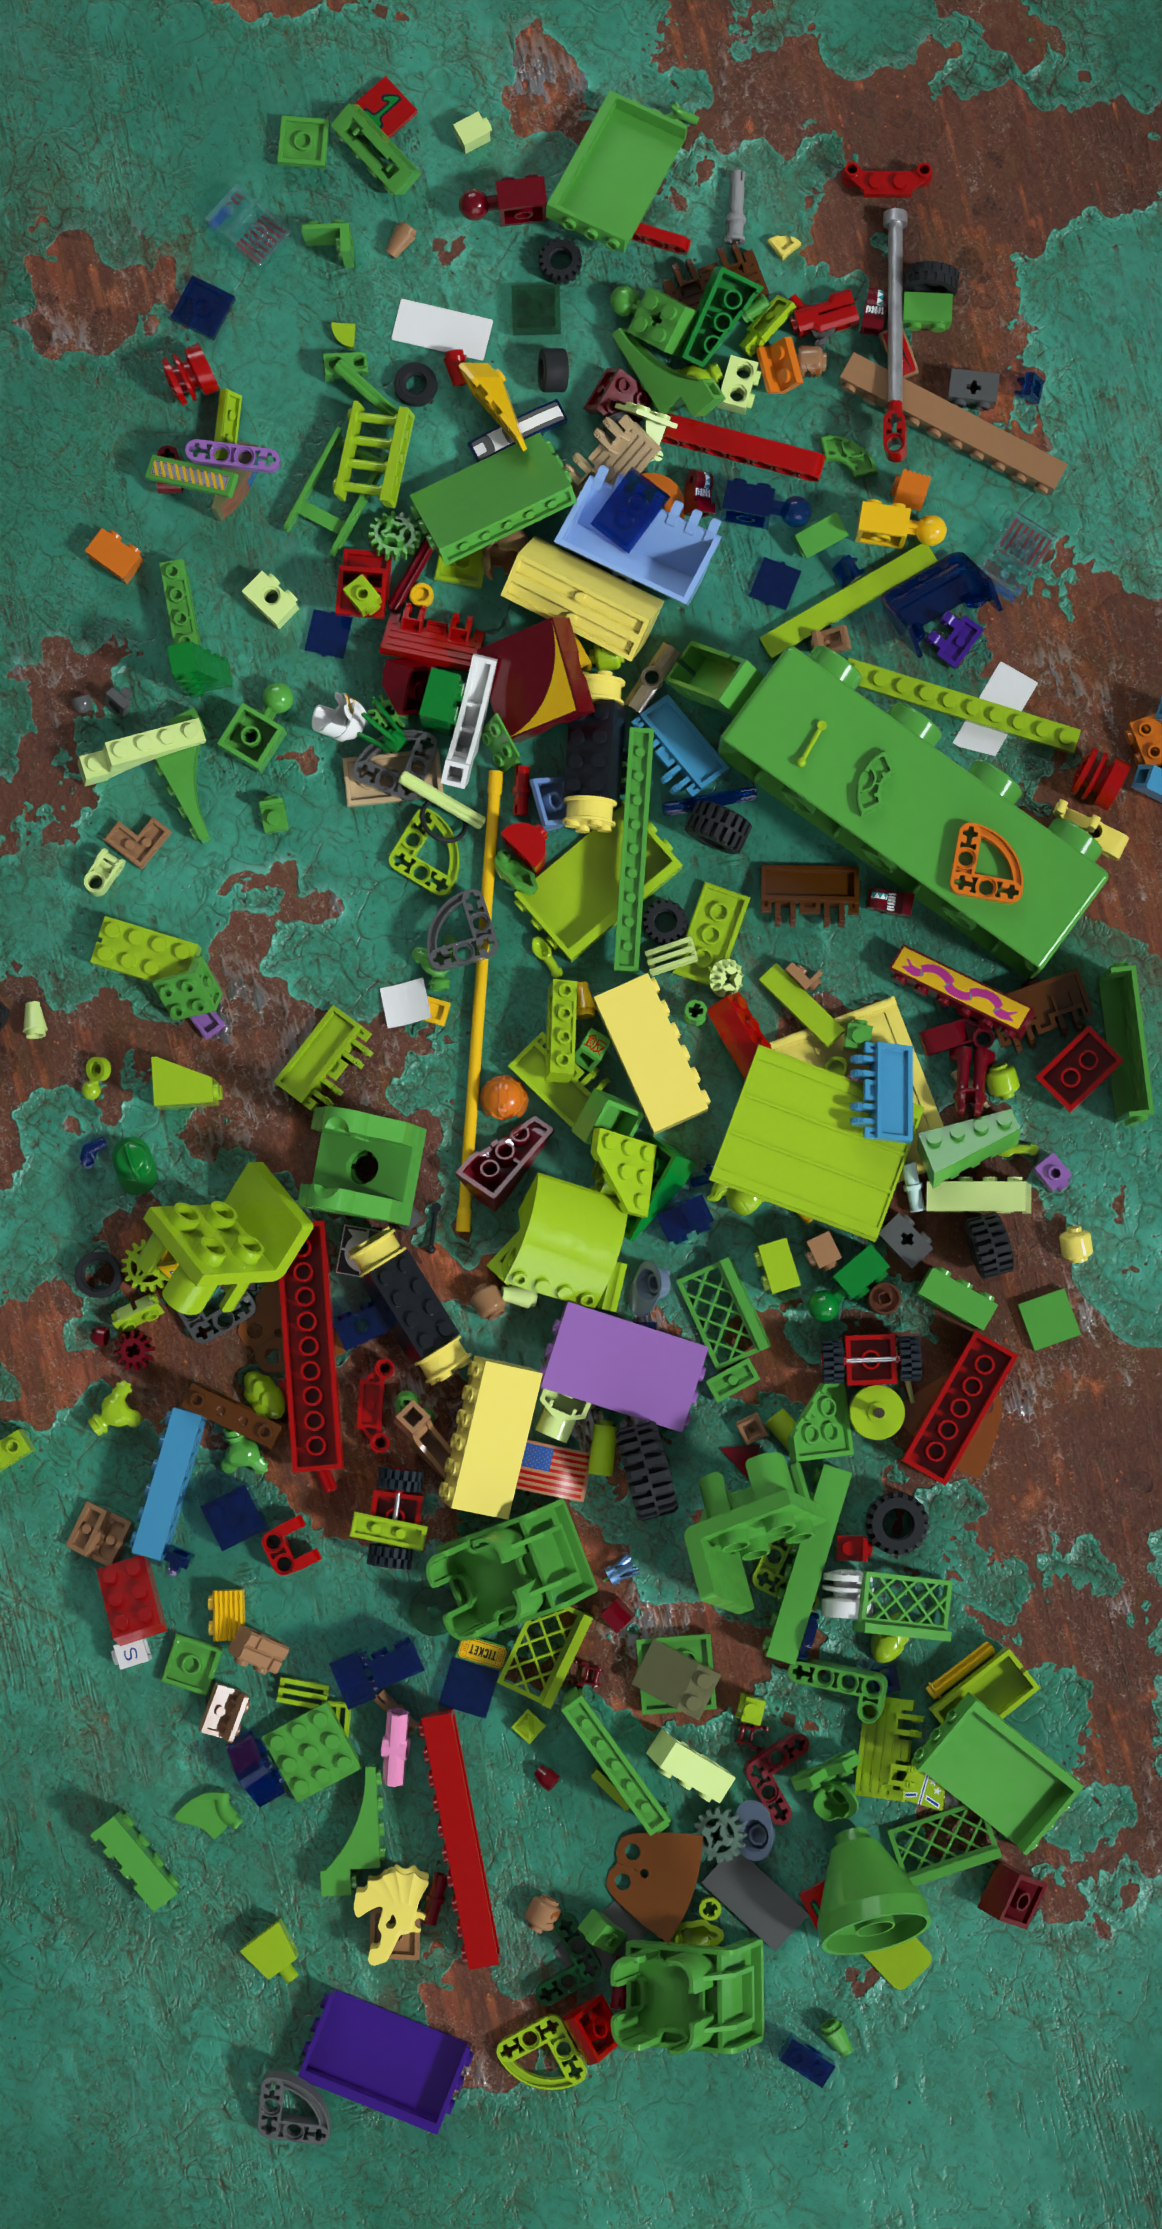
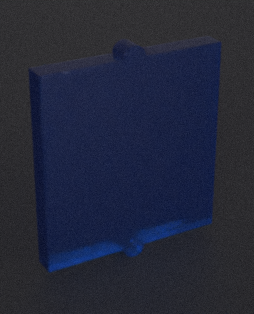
M764 557L749 597L764 602L766 606L772 605L786 611L801 571L785 565V562L779 563Z
M314 609L304 650L321 654L322 657L331 656L344 659L353 617L335 615V611L330 613Z

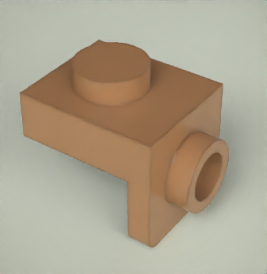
M840 625L824 631L815 630L811 632L812 649L817 645L826 646L837 653L852 649L846 625Z

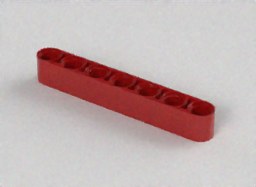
M666 414L671 417L670 421L678 424L677 429L665 428L661 439L665 443L811 482L820 481L826 459L823 454L679 415Z

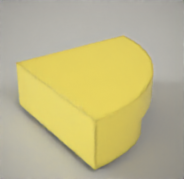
M776 235L767 240L769 246L782 261L801 246V242L792 236Z

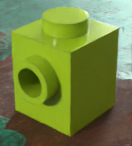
M363 574L343 589L345 596L363 617L367 614H374L381 607V596Z

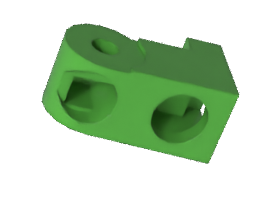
M366 353L323 354L322 362L325 382L343 379L333 370L334 365L340 359L344 360L362 377L369 375Z

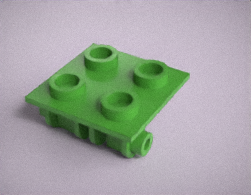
M496 713L484 726L481 736L484 744L489 747L493 755L495 765L505 773L511 766L513 768L521 764L519 760L521 757L501 718Z

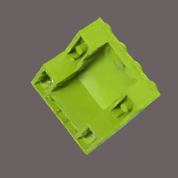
M538 1172L518 1210L520 1230L502 1263L503 1282L594 1310L611 1278L624 1238L628 1214L621 1211L618 1205L619 1199Z

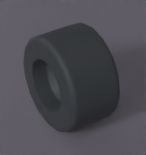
M542 348L538 357V382L540 390L544 393L565 392L569 379V363L566 350L563 348Z

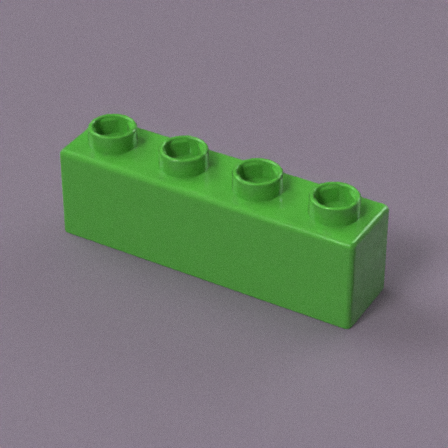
M817 645L807 656L796 647H787L721 735L718 755L725 762L907 893L915 894V899L1026 979L1031 980L1045 967L1107 882L1108 872L1095 863L1102 854L1101 845L1084 829L1067 819L1055 818L1049 827L1046 828L1015 806L1022 796L1021 788L1012 778L994 765L983 760H976L968 770H965L935 748L942 738L941 731L930 719L913 707L897 702L886 713L855 691L862 681V676L848 660L826 646ZM821 720L825 721L827 727L824 731H821L808 754L806 765L799 767L796 761L802 757L815 734L817 723ZM886 750L896 770V774L890 777L883 786L882 798L884 806L860 816L856 802L859 778L866 765L876 755ZM977 823L992 829L1001 835L1015 851L1023 873V893L1016 903L1002 904L956 895L950 890L949 880L959 829L964 824ZM969 828L967 832H963V835L967 836L965 846L960 844V847H969L975 850V846L970 847L971 839L976 837V834L972 832L973 829ZM981 838L975 874L1011 880L1009 867L1002 854L992 844ZM967 852L961 853L958 856L959 863L964 866L970 865L972 863V856ZM960 877L958 881H954V884L958 885L959 890H962L964 886L972 887L970 892L974 893V885L977 880L973 879L972 884L964 882L963 877ZM983 881L979 884V891L982 894L988 895L992 893L993 887L991 883ZM997 883L998 889L995 897H999L1000 892L1008 894L1009 899L1017 895V892L1013 891L1012 886L1007 890L1000 889L1001 884Z

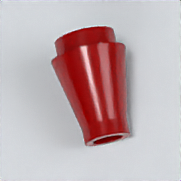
M463 349L445 352L443 361L452 381V387L466 385L467 383L458 365L466 363L467 355H464Z

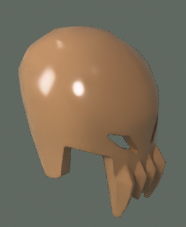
M522 529L482 548V567L489 579L494 580L493 567H502L504 574L509 576L518 553L529 542L528 535Z

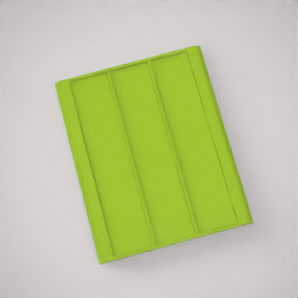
M758 1045L709 1180L866 1240L876 1242L912 1142L906 1144L863 1138L864 1127L852 1126L850 1124V1119L854 1117L869 1118V1113L850 1110L851 1103H874L863 1101L862 1083ZM913 1103V1138L924 1111L923 1106Z

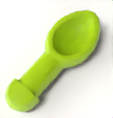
M534 937L531 943L533 953L537 958L545 962L553 978H561L563 971L552 957L550 944L542 937Z
M1032 1143L1030 1145L1018 1144L997 1156L1010 1157L1013 1154L1036 1156L1039 1148L1036 1144Z

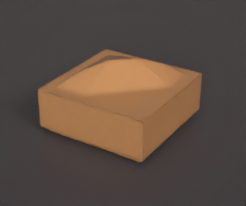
M758 1412L737 1421L735 1424L746 1446L769 1436V1432Z

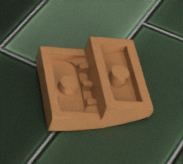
M87 1501L66 1543V1547L85 1557H90L105 1566L117 1563L135 1523Z

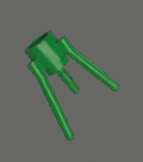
M373 696L371 698L395 731L392 729L387 731L373 718L363 712L361 716L384 735L382 741L385 743L361 732H358L357 736L382 748L388 754L390 751L396 754L407 741L404 737L405 732L398 727L382 704Z

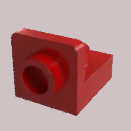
M836 1535V1560L868 1562V1556L872 1557V1542L868 1541L867 1536Z

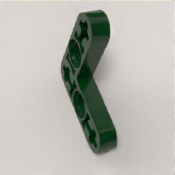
M570 1912L561 1913L555 1924V1930L574 1964L538 1984L535 1996L537 2001L543 2006H549L595 1981L601 1974V1962L591 1944L585 1939V1935L577 1929L580 1924ZM564 1918L566 1921H572L570 1929L573 1934L576 1931L579 1932V1934L571 1936L568 1940L565 1938L569 1937L567 1929L565 1927L560 1928ZM575 1940L583 1941L586 1946L585 1950L581 1953L573 1952L571 1949L572 1942ZM588 1953H590L591 1956H587V1960L591 1966H597L595 1968V1974H591L590 1972L585 1973L584 1970L586 1969V1963L583 1959L581 1960V1962H578L577 1959L584 1958ZM571 1974L575 1977L576 1983L573 1987L568 1988L562 1984L561 1979L564 1975ZM557 1980L558 1988L562 1993L559 1994L558 1989L551 1993L550 1999L546 1996L541 1997L542 1988L546 1987L547 1990L554 1988L555 1984L553 1981Z

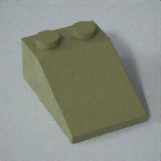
M653 1639L631 1684L673 1708L700 1720L721 1677V1673Z

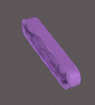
M200 439L189 441L185 448L188 459L192 463L268 474L276 472L281 465L278 453L269 448ZM196 446H199L201 451L208 452V447H211L209 451L210 459H207L208 457L205 453H199L198 457H194L191 450H195ZM218 449H225L228 452L225 460L218 461L214 458V454ZM243 452H248L252 455L251 461L247 464H242L238 460L239 455ZM256 454H259V458L267 460L269 456H272L276 462L271 463L267 467L264 461H258L259 465L256 466Z

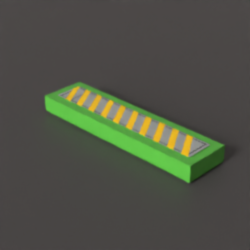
M152 454L145 478L150 481L232 499L239 475L234 472Z

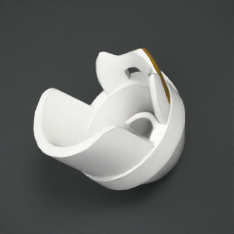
M335 692V700L339 704L336 709L323 705L315 707L312 716L313 730L330 736L339 742L355 739L358 737L357 733H362L368 724V721L361 716L363 712L366 713L364 707L347 693Z

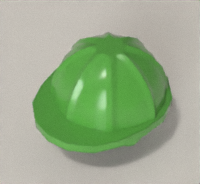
M832 1779L821 1783V1787L817 1789L813 1799V1808L815 1813L823 1820L833 1821L853 1816L859 1809V1802L854 1795L853 1789L846 1782Z

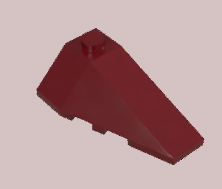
M534 1116L511 1130V1133L504 1138L491 1142L490 1146L486 1149L470 1155L456 1171L455 1175L476 1200L496 1212L511 1195L555 1130Z

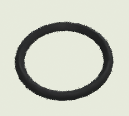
M427 800L422 805L420 821L424 830L433 839L443 843H453L462 839L466 834L468 823L463 821V828L459 835L453 838H443L436 835L430 830L425 821V811L432 802Z

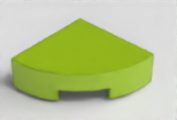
M331 322L336 340L345 348L354 350L356 325Z

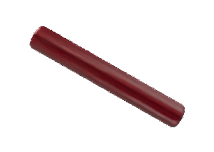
M426 536L387 604L388 609L395 613L400 611L411 588L416 583L434 549H431Z

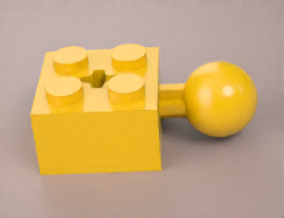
M869 499L867 502H862L855 542L903 549L907 534L916 535L918 540L926 546H935L940 544L946 537L947 527L944 520L937 515H926L919 521L910 520L911 508H906V505L901 503L886 505L882 504L879 500Z

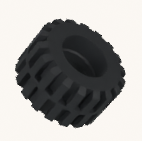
M697 801L684 829L691 837L711 848L728 854H740L752 825L746 818L724 806L710 801Z
M997 1212L967 1219L965 1223L966 1238L978 1274L983 1279L1013 1271L1014 1257L1005 1225Z
M897 1491L888 1492L877 1497L870 1504V1508L865 1516V1528L872 1543L880 1550L891 1555H904L905 1553L914 1552L913 1550L919 1548L922 1545V1541L926 1540V1533L929 1530L928 1513H926L925 1507L915 1497ZM891 1509H903L911 1518V1528L901 1538L890 1537L883 1529V1518Z

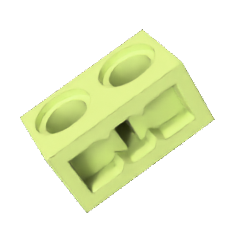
M733 355L730 356L721 388L726 399L717 408L745 415L747 408H752L755 394L751 393L753 385L758 386L761 377V371H757L759 362ZM741 370L747 371L750 374V376L743 379L740 378L737 375V373ZM734 393H739L743 396V399L741 401H734L730 396Z

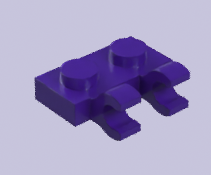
M946 611L939 622L945 627L952 629L953 632L945 640L932 630L925 642L939 649L935 656L955 670L984 629L965 615L960 621L950 612Z

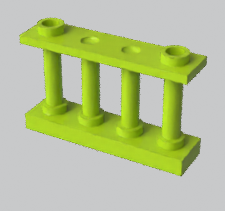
M353 401V406L348 411L349 424L338 476L333 481V492L340 501H346L347 492L376 495L385 507H396L415 418L409 407L399 406L398 414L389 416L365 413V409L360 402ZM362 422L393 426V437L382 439L360 436ZM357 445L388 449V461L383 463L355 459ZM352 468L383 472L385 475L383 484L376 486L350 482Z

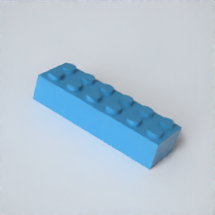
M173 1407V1410L168 1411L164 1425L168 1426L165 1435L160 1437L157 1449L161 1450L158 1459H154L150 1472L154 1476L151 1484L147 1483L144 1498H147L144 1508H140L137 1516V1522H140L137 1532H133L130 1540V1546H133L131 1553L159 1561L168 1557L207 1418L186 1408Z

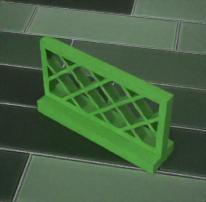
M732 1256L676 1281L705 1346L709 1347L708 1353L716 1371L772 1346ZM717 1267L722 1275L719 1286L706 1281L709 1271ZM705 1273L703 1280L697 1278L698 1276ZM691 1279L701 1282L697 1296L687 1292L684 1282ZM724 1282L728 1289L722 1287ZM705 1284L718 1289L713 1302L700 1297ZM721 1290L730 1293L732 1297L729 1308L716 1303ZM690 1297L695 1299L694 1304L692 1303ZM699 1300L712 1305L707 1318L698 1315L695 1310ZM734 1304H735V1306H736L738 1312L735 1311V1310H732ZM714 1307L728 1311L723 1324L710 1320ZM731 1313L740 1316L743 1321L739 1331L726 1326ZM700 1319L703 1320V1321H706L704 1327H703V1325H702ZM709 1323L722 1328L717 1341L709 1338L706 1334ZM744 1326H745V1328H746L748 1334H746V1333L743 1332ZM725 1329L738 1334L733 1347L720 1342ZM741 1335L751 1339L754 1349L747 1352L737 1349ZM710 1342L716 1344L714 1349ZM719 1345L732 1350L729 1360L723 1363H719L716 1356ZM735 1352L741 1354L733 1358Z
M863 1571L858 1620H853L852 1630L863 1633L951 1642L952 1632L947 1631L953 1581ZM871 1577H876L882 1585L874 1593L869 1588ZM895 1580H898L903 1589L894 1595L889 1586ZM919 1582L924 1591L916 1598L911 1588ZM938 1585H944L943 1596L937 1600L932 1591ZM885 1590L891 1600L882 1607L877 1597ZM907 1593L912 1603L904 1609L898 1600ZM928 1595L934 1604L925 1611L920 1602ZM873 1602L879 1611L873 1617H866L867 1606ZM895 1604L900 1614L891 1620L886 1611ZM916 1606L922 1616L913 1622L908 1613ZM936 1609L941 1614L940 1625L934 1624L929 1617Z
M962 1805L888 1830L887 1833L898 1865L913 1884L918 1886L1002 1858L991 1825L982 1818H980L978 1825L964 1819L969 1807ZM964 1810L961 1817L954 1814ZM952 1815L960 1820L954 1833L941 1827L945 1816ZM940 1819L938 1825L935 1824V1823H933V1822H931V1821ZM962 1821L976 1828L970 1841L956 1835ZM982 1821H984L986 1829L980 1827ZM928 1823L936 1827L930 1841L917 1835L922 1824ZM917 1826L914 1833L907 1830ZM939 1829L952 1835L946 1849L933 1843ZM978 1830L988 1834L991 1845L980 1847L972 1843ZM905 1831L912 1835L907 1849L897 1845L894 1837L895 1833ZM915 1837L928 1843L923 1857L909 1851ZM955 1837L968 1844L964 1854L959 1856L949 1851ZM931 1845L944 1851L941 1861L935 1864L925 1859ZM971 1846L977 1848L976 1850L968 1852ZM899 1849L905 1851L902 1858ZM907 1853L921 1860L917 1870L908 1873L903 1864ZM947 1853L954 1856L953 1858L944 1860ZM923 1862L930 1864L929 1866L921 1868Z

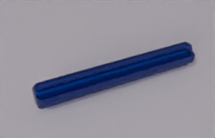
M755 786L664 802L662 803V812L664 816L692 812L697 801H710L721 806L757 799V790Z

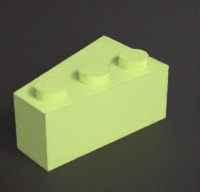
M663 1728L646 1752L659 1766L658 1772L667 1778H671L673 1775L679 1779L678 1783L688 1790H691L692 1787L699 1791L697 1795L708 1802L713 1799L720 1803L735 1780V1777L727 1769L707 1756L691 1749L685 1742L676 1740Z

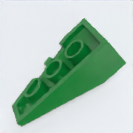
M649 1134L645 1142L657 1145L648 1217L640 1218L627 1215L624 1237L632 1242L685 1185L696 1165V1162L684 1152Z

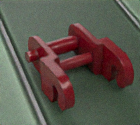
M573 1660V1663L584 1665L586 1670L582 1682L569 1680V1684H575L580 1687H584V1684L591 1685L593 1689L601 1686L598 1684L600 1672H604V1669H601L600 1665L593 1667L588 1666L589 1662ZM589 1670L595 1671L592 1682L587 1681Z
M746 1722L737 1724L740 1727L738 1739H734V1742H737L738 1746L746 1744L752 1750L763 1751L765 1749L752 1745V1739L756 1729L769 1731V1727L763 1725L747 1726L745 1725ZM745 1729L751 1730L748 1741L743 1740Z

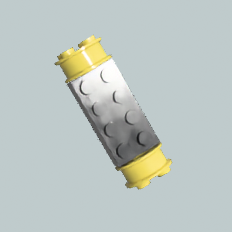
M602 670L598 671V674L583 672L588 683L595 712L568 723L563 802L567 805L566 817L562 819V823L565 827L575 828L577 833H589L590 830L611 833L612 828L616 826V823L612 821L613 808L617 807V803H620L626 707H624V701L621 700V688L625 687L626 682L620 677L612 676L613 672Z
M388 1226L349 1250L350 1256L348 1258L354 1259L361 1271L359 1276L362 1277L359 1281L410 1363L415 1362V1366H420L427 1377L425 1383H430L432 1386L450 1377L457 1369L468 1365L472 1361L470 1358L472 1353L465 1351L459 1341L461 1335H458L460 1333L410 1252L408 1250L404 1251L407 1248L400 1246L393 1234L396 1230H391Z

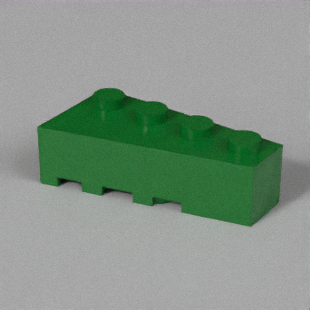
M722 266L714 267L696 308L699 313L678 356L675 358L690 365L704 368L722 344L724 338L732 331L736 322L747 311L751 302L764 287Z
M191 641L167 646L172 675L186 696L190 695V698L201 697L204 695V692L233 686L228 658H221L217 653L212 654L211 650H205L202 646Z

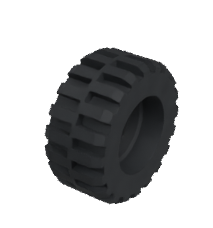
M650 1420L618 1429L615 1432L637 1519L646 1521L675 1513L679 1509L656 1422Z

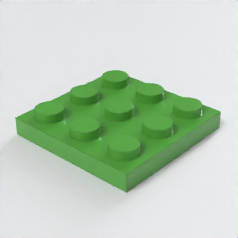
M710 1633L636 1639L638 1669L653 1639L713 1668ZM640 1689L642 1715L681 1712ZM715 1689L704 1710L717 1709Z
M328 1701L262 1736L297 1803L363 1768L362 1762Z

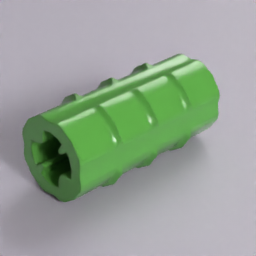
M691 1000L685 1005L683 1018L688 1025L700 1026L705 1022L708 1009L702 1001ZM694 1009L699 1010L697 1017L692 1016L691 1012Z

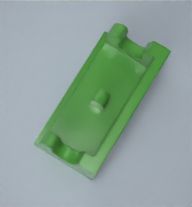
M835 512L791 536V539L794 541L801 556L808 559L849 536L838 513Z

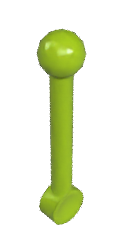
M821 720L817 723L815 734L802 757L796 761L799 767L806 765L808 754L821 731H824L827 727L825 721Z

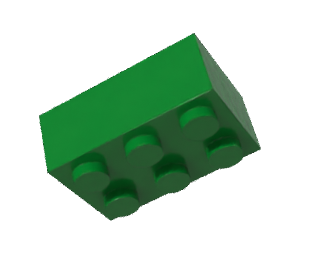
M431 668L419 712L424 730L452 736L465 691L460 674Z

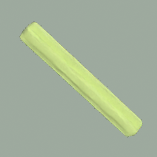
M407 771L402 772L398 782L473 827L477 829L483 827L486 821L484 816Z

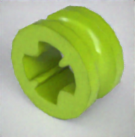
M706 1896L699 1902L701 1917L708 1921L719 1917L721 1905L718 1899L713 1896ZM707 1902H711V1905L715 1903L717 1906L712 1915H709L708 1911L706 1913L703 1911L706 1908Z

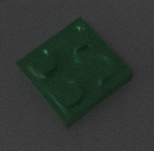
M560 284L511 286L513 336L561 334Z

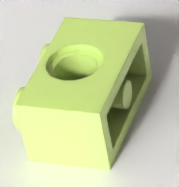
M261 571L242 590V593L277 629H280L299 610L296 603L298 599L288 589L284 592L279 587L280 582L274 575L270 573L267 576ZM277 594L278 599L274 603L266 602L267 596Z

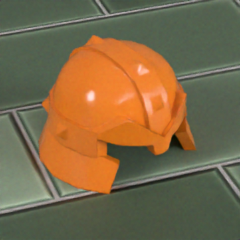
M495 1076L487 1081L481 1090L480 1105L486 1116L491 1115L500 1120H507L515 1115L522 1117L527 1110L529 1102L527 1089L521 1081L513 1076Z

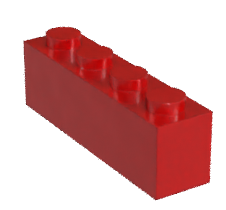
M737 992L709 1007L707 1013L746 1080L758 1045L770 1049L772 1047L763 1036L758 1021L750 1013L746 1000Z

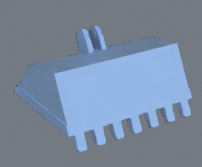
M601 465L595 477L589 476L577 498V503L573 505L554 543L612 570V575L616 577L622 576L630 584L635 581L689 606L722 536L717 535L721 521L713 518L708 529L700 527L698 524L703 514L702 511L694 509L689 521L679 517L684 506L683 502L676 500L670 512L661 508L665 494L657 491L652 502H647L642 499L646 485L639 482L633 494H630L623 490L628 477L619 474L613 486L605 482L609 468Z

